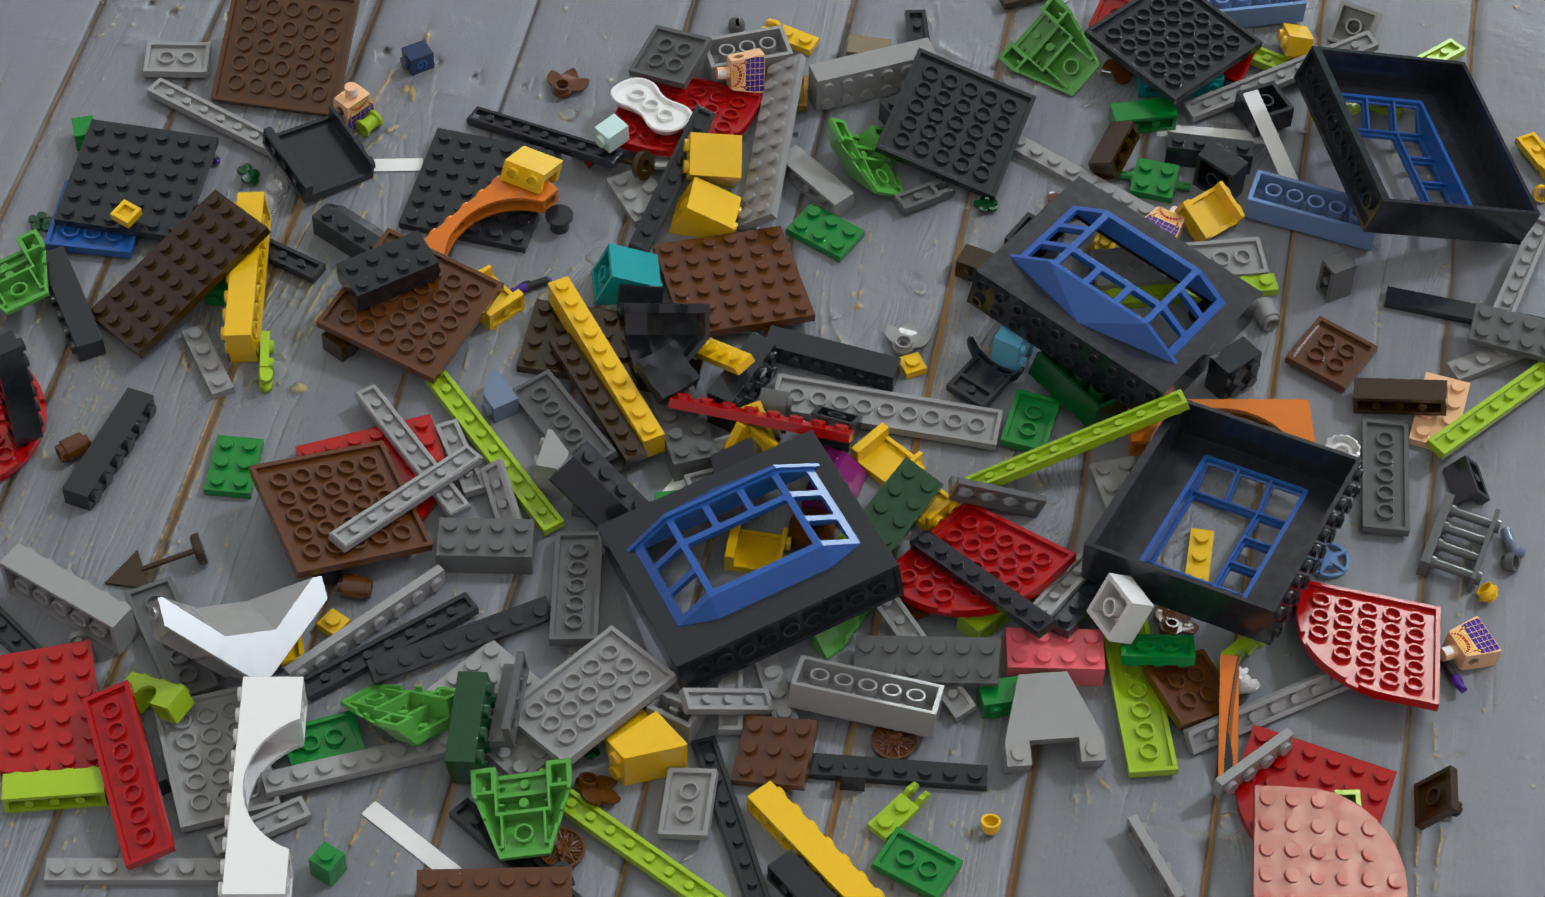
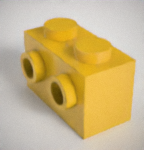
M1283 23L1282 29H1279L1277 33V41H1279L1280 48H1282L1284 55L1289 59H1295L1308 54L1313 46L1314 38L1307 26Z

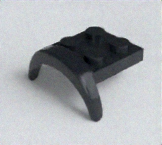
M969 336L967 338V345L972 358L946 384V390L970 405L988 407L1011 382H1014L1022 375L1024 367L1022 366L1019 370H1010L998 365L984 354L974 337Z

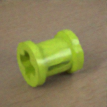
M370 110L366 117L355 122L356 130L363 137H368L372 130L383 125L382 117L375 110Z

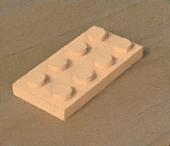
M1426 372L1424 380H1447L1448 399L1446 416L1415 415L1409 435V444L1429 449L1426 446L1427 440L1463 415L1471 383Z

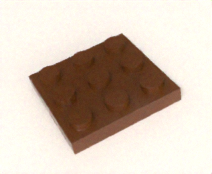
M1319 316L1288 353L1285 363L1344 393L1376 354L1378 346Z
M1204 649L1195 651V666L1181 668L1176 665H1165L1163 667L1148 665L1142 670L1144 677L1178 730L1197 725L1219 715L1220 673Z
M746 715L732 772V784L761 787L771 780L776 787L779 786L782 789L805 791L819 729L818 721Z

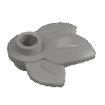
M912 321L904 324L899 329L888 325L885 332L886 338L892 343L893 351L899 355H908L914 349L923 348L930 340V333H918Z

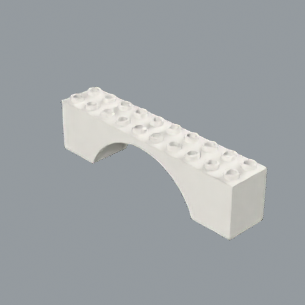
M243 677L242 687H238L237 699L240 702V707H236L235 721L238 723V729L233 731V742L236 744V750L231 751V764L234 765V771L229 772V786L232 787V793H227V808H230L229 815H225V830H228L227 837H223L222 841L225 859H221L220 874L223 875V882L218 883V897H292L293 870L289 849L270 840L256 827L248 814V807L252 792L261 778L260 773L265 772L284 755L304 747L308 707L304 677Z

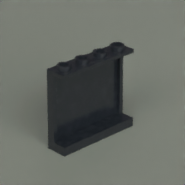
M332 105L329 106V114L325 117L278 133L271 126L263 129L262 144L304 203L373 178L376 166L374 159L367 154L362 142L356 139L351 127L346 125L341 113L337 112Z

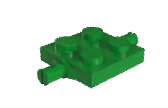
M1137 157L1136 166L1132 172L1122 171L1118 178L1130 181L1129 193L1135 197L1170 204L1177 190L1190 192L1191 183L1179 182L1178 172L1180 165Z

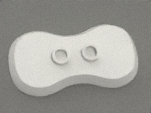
M636 77L624 80L615 85L610 91L612 99L619 107L638 114L653 132L661 135H671L685 129L692 115V111L688 107L666 98L655 83L644 78Z

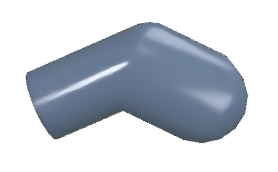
M1502 528L1500 534L1508 553H1518L1519 557L1523 558L1526 554L1525 547L1517 545L1511 528Z

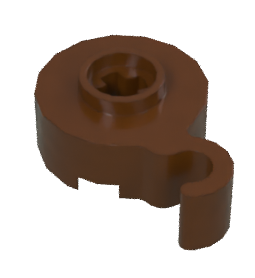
M816 507L801 509L805 516L830 515L825 510ZM793 514L789 521L788 537H792V548L801 550L812 545ZM835 524L811 526L819 540H835Z

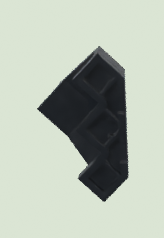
M624 303V338L637 386H646L634 368L638 360L653 354L674 340L680 346L688 362L710 339V304Z

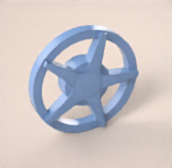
M1335 542L1332 544L1328 543L1324 559L1318 560L1321 569L1320 571L1317 570L1315 575L1324 579H1336L1343 576L1348 571L1350 565V556L1347 550ZM1328 547H1332L1338 550V552L1329 551ZM1341 556L1345 557V567H1343L1340 563L1337 562L1338 558ZM1336 568L1339 570L1337 573H1324L1325 569Z

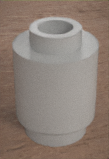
M1261 297L1254 314L1262 328L1267 331L1274 330L1280 325L1281 316L1271 298Z

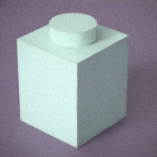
M615 114L594 127L596 144L609 153L630 140L628 125Z

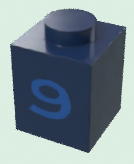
M425 40L401 48V65L409 71L411 76L435 68L433 51Z

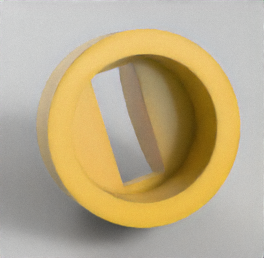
M1543 184L1536 185L1532 191L1534 199L1539 203L1545 202V185ZM1540 189H1541L1542 197H1539V190H1540Z
M991 813L983 815L980 824L982 832L988 836L996 835L1001 827L1000 817Z

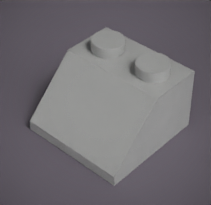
M1341 0L1327 40L1339 42L1367 30L1375 37L1383 14Z

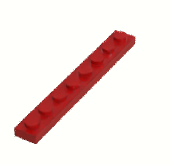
M677 393V395L669 399L668 408L799 434L813 430L816 437L850 443L854 436V430L848 429L849 426L844 424L830 426L826 425V422L823 420L813 419L810 422L803 420L802 416L790 415L785 417L780 416V412L772 410L764 413L759 412L758 408L753 406L739 408L735 407L736 404L732 402H722V404L714 403L713 399L707 397L694 399L687 393Z

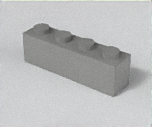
M798 145L790 148L784 177L817 206L838 217L854 208V192L850 187L843 184L836 175L831 174L820 162L814 160L807 151L802 150Z

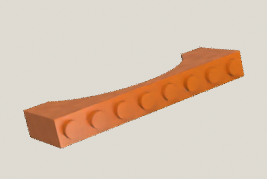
M501 175L497 176L485 189L479 190L473 199L462 204L456 213L448 216L438 228L432 229L424 240L430 248L448 256L459 236L470 226L488 216L507 211H531L544 214L549 207L559 201L558 188L546 180L542 192L536 194L502 181L500 179Z
M1188 399L1315 442L1310 404L1307 399ZM1163 420L1127 434L1129 456H1141Z

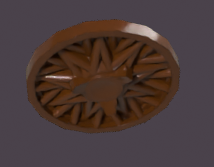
M877 726L871 735V747L880 758L907 759L914 753L917 746L916 735Z
M560 827L552 854L540 856V859L546 866L567 860L568 865L574 868L580 864L585 856L586 845L584 839L577 831Z

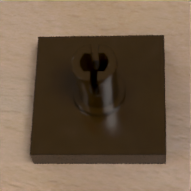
M1449 765L1414 784L1415 827L1424 830L1451 815L1457 817L1462 813L1463 808L1461 806L1463 805L1462 802L1458 801L1457 768Z

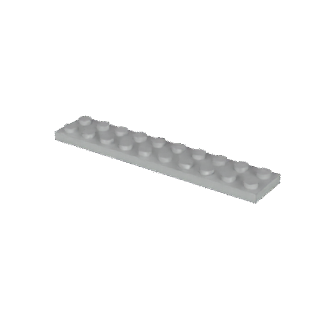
M802 53L768 66L742 198V210L738 219L737 227L741 231H746L777 219L806 57Z
M778 373L775 390L789 392L791 394L790 398L794 399L791 412L787 411L786 416L788 417L790 415L802 416L803 419L809 420L810 413L818 405L863 416L861 429L873 430L883 422L889 427V433L996 451L1003 410L780 373Z

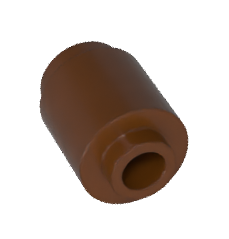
M78 432L59 441V444L54 446L62 463L66 461L71 462L84 456L91 442L86 434L82 435Z
M346 573L343 578L339 577L337 592H341V597L363 601L364 598H371L373 580H369L365 576Z

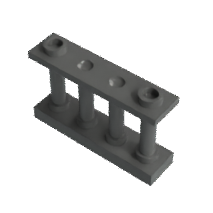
M1446 492L1416 574L1426 577L1428 569L1433 570L1436 568L1470 580L1466 592L1471 593L1474 584L1478 586L1480 584L1483 572L1479 570L1492 534H1498L1502 520L1498 519L1500 510H1495L1491 520L1456 508L1457 505L1453 504L1455 495ZM1456 517L1489 528L1485 537L1452 526L1447 521V518ZM1441 534L1445 536L1450 534L1482 545L1480 554L1443 542L1444 539L1440 538ZM1435 551H1443L1475 562L1474 571L1439 560L1437 556H1434Z

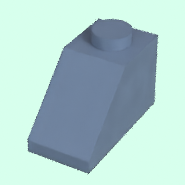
M497 368L492 369L483 392L484 404H482V410L487 417L490 416L493 422L497 423L518 414L519 403L518 397Z

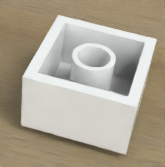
M1109 573L1086 611L1108 641L1131 644L1154 608V605L1131 576Z

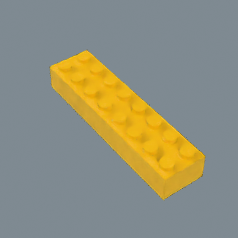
M264 191L238 192L237 202L234 203L265 225L271 232L272 219ZM270 234L226 276L228 290L224 291V300L227 305L222 310L225 325L221 327L220 333L221 340H225V353L229 354L232 363L259 362Z

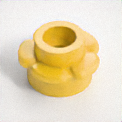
M1490 581L1482 584L1476 590L1479 602H1493L1498 597V586L1493 585Z

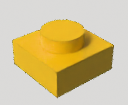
M124 199L110 213V216L115 222L130 228L143 213L140 207Z
M919 352L899 357L901 358L900 370L906 380L927 374V366Z
M332 608L316 625L318 630L330 637L351 623V620Z

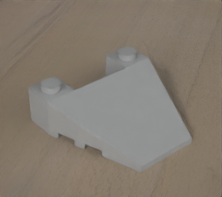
M1068 672L1018 674L1001 748L1004 773L1029 772L1032 766L1030 745L1067 742L1075 743L1077 768L1102 767L1106 761L1104 735Z

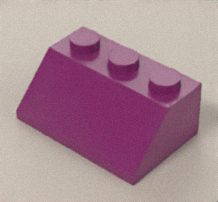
M824 446L825 451L856 499H858L867 477V472L847 452ZM809 481L805 491L815 490ZM821 499L802 501V509L816 507L830 514Z

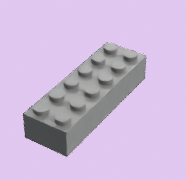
M929 38L810 64L808 97L815 111L828 110L899 93L918 49L922 48L937 55Z
M18 543L0 561L6 590L73 630L85 631L87 638L118 656L138 637L133 609L127 602L117 600L108 591L96 588L89 580H82L75 576L71 570L61 568L52 559L40 556L33 548H26Z
M801 655L790 684L788 707L932 738L941 710L945 685Z

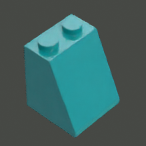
M609 243L591 271L594 304H617L620 284L663 287V282L660 280L661 268L658 263V255Z

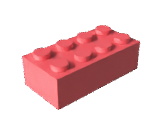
M1006 627L1004 637L1005 677L1048 671H1067L1075 685L1102 686L1105 674L1103 633L1100 629H1077L1067 639L1049 631L1038 639L1024 628Z

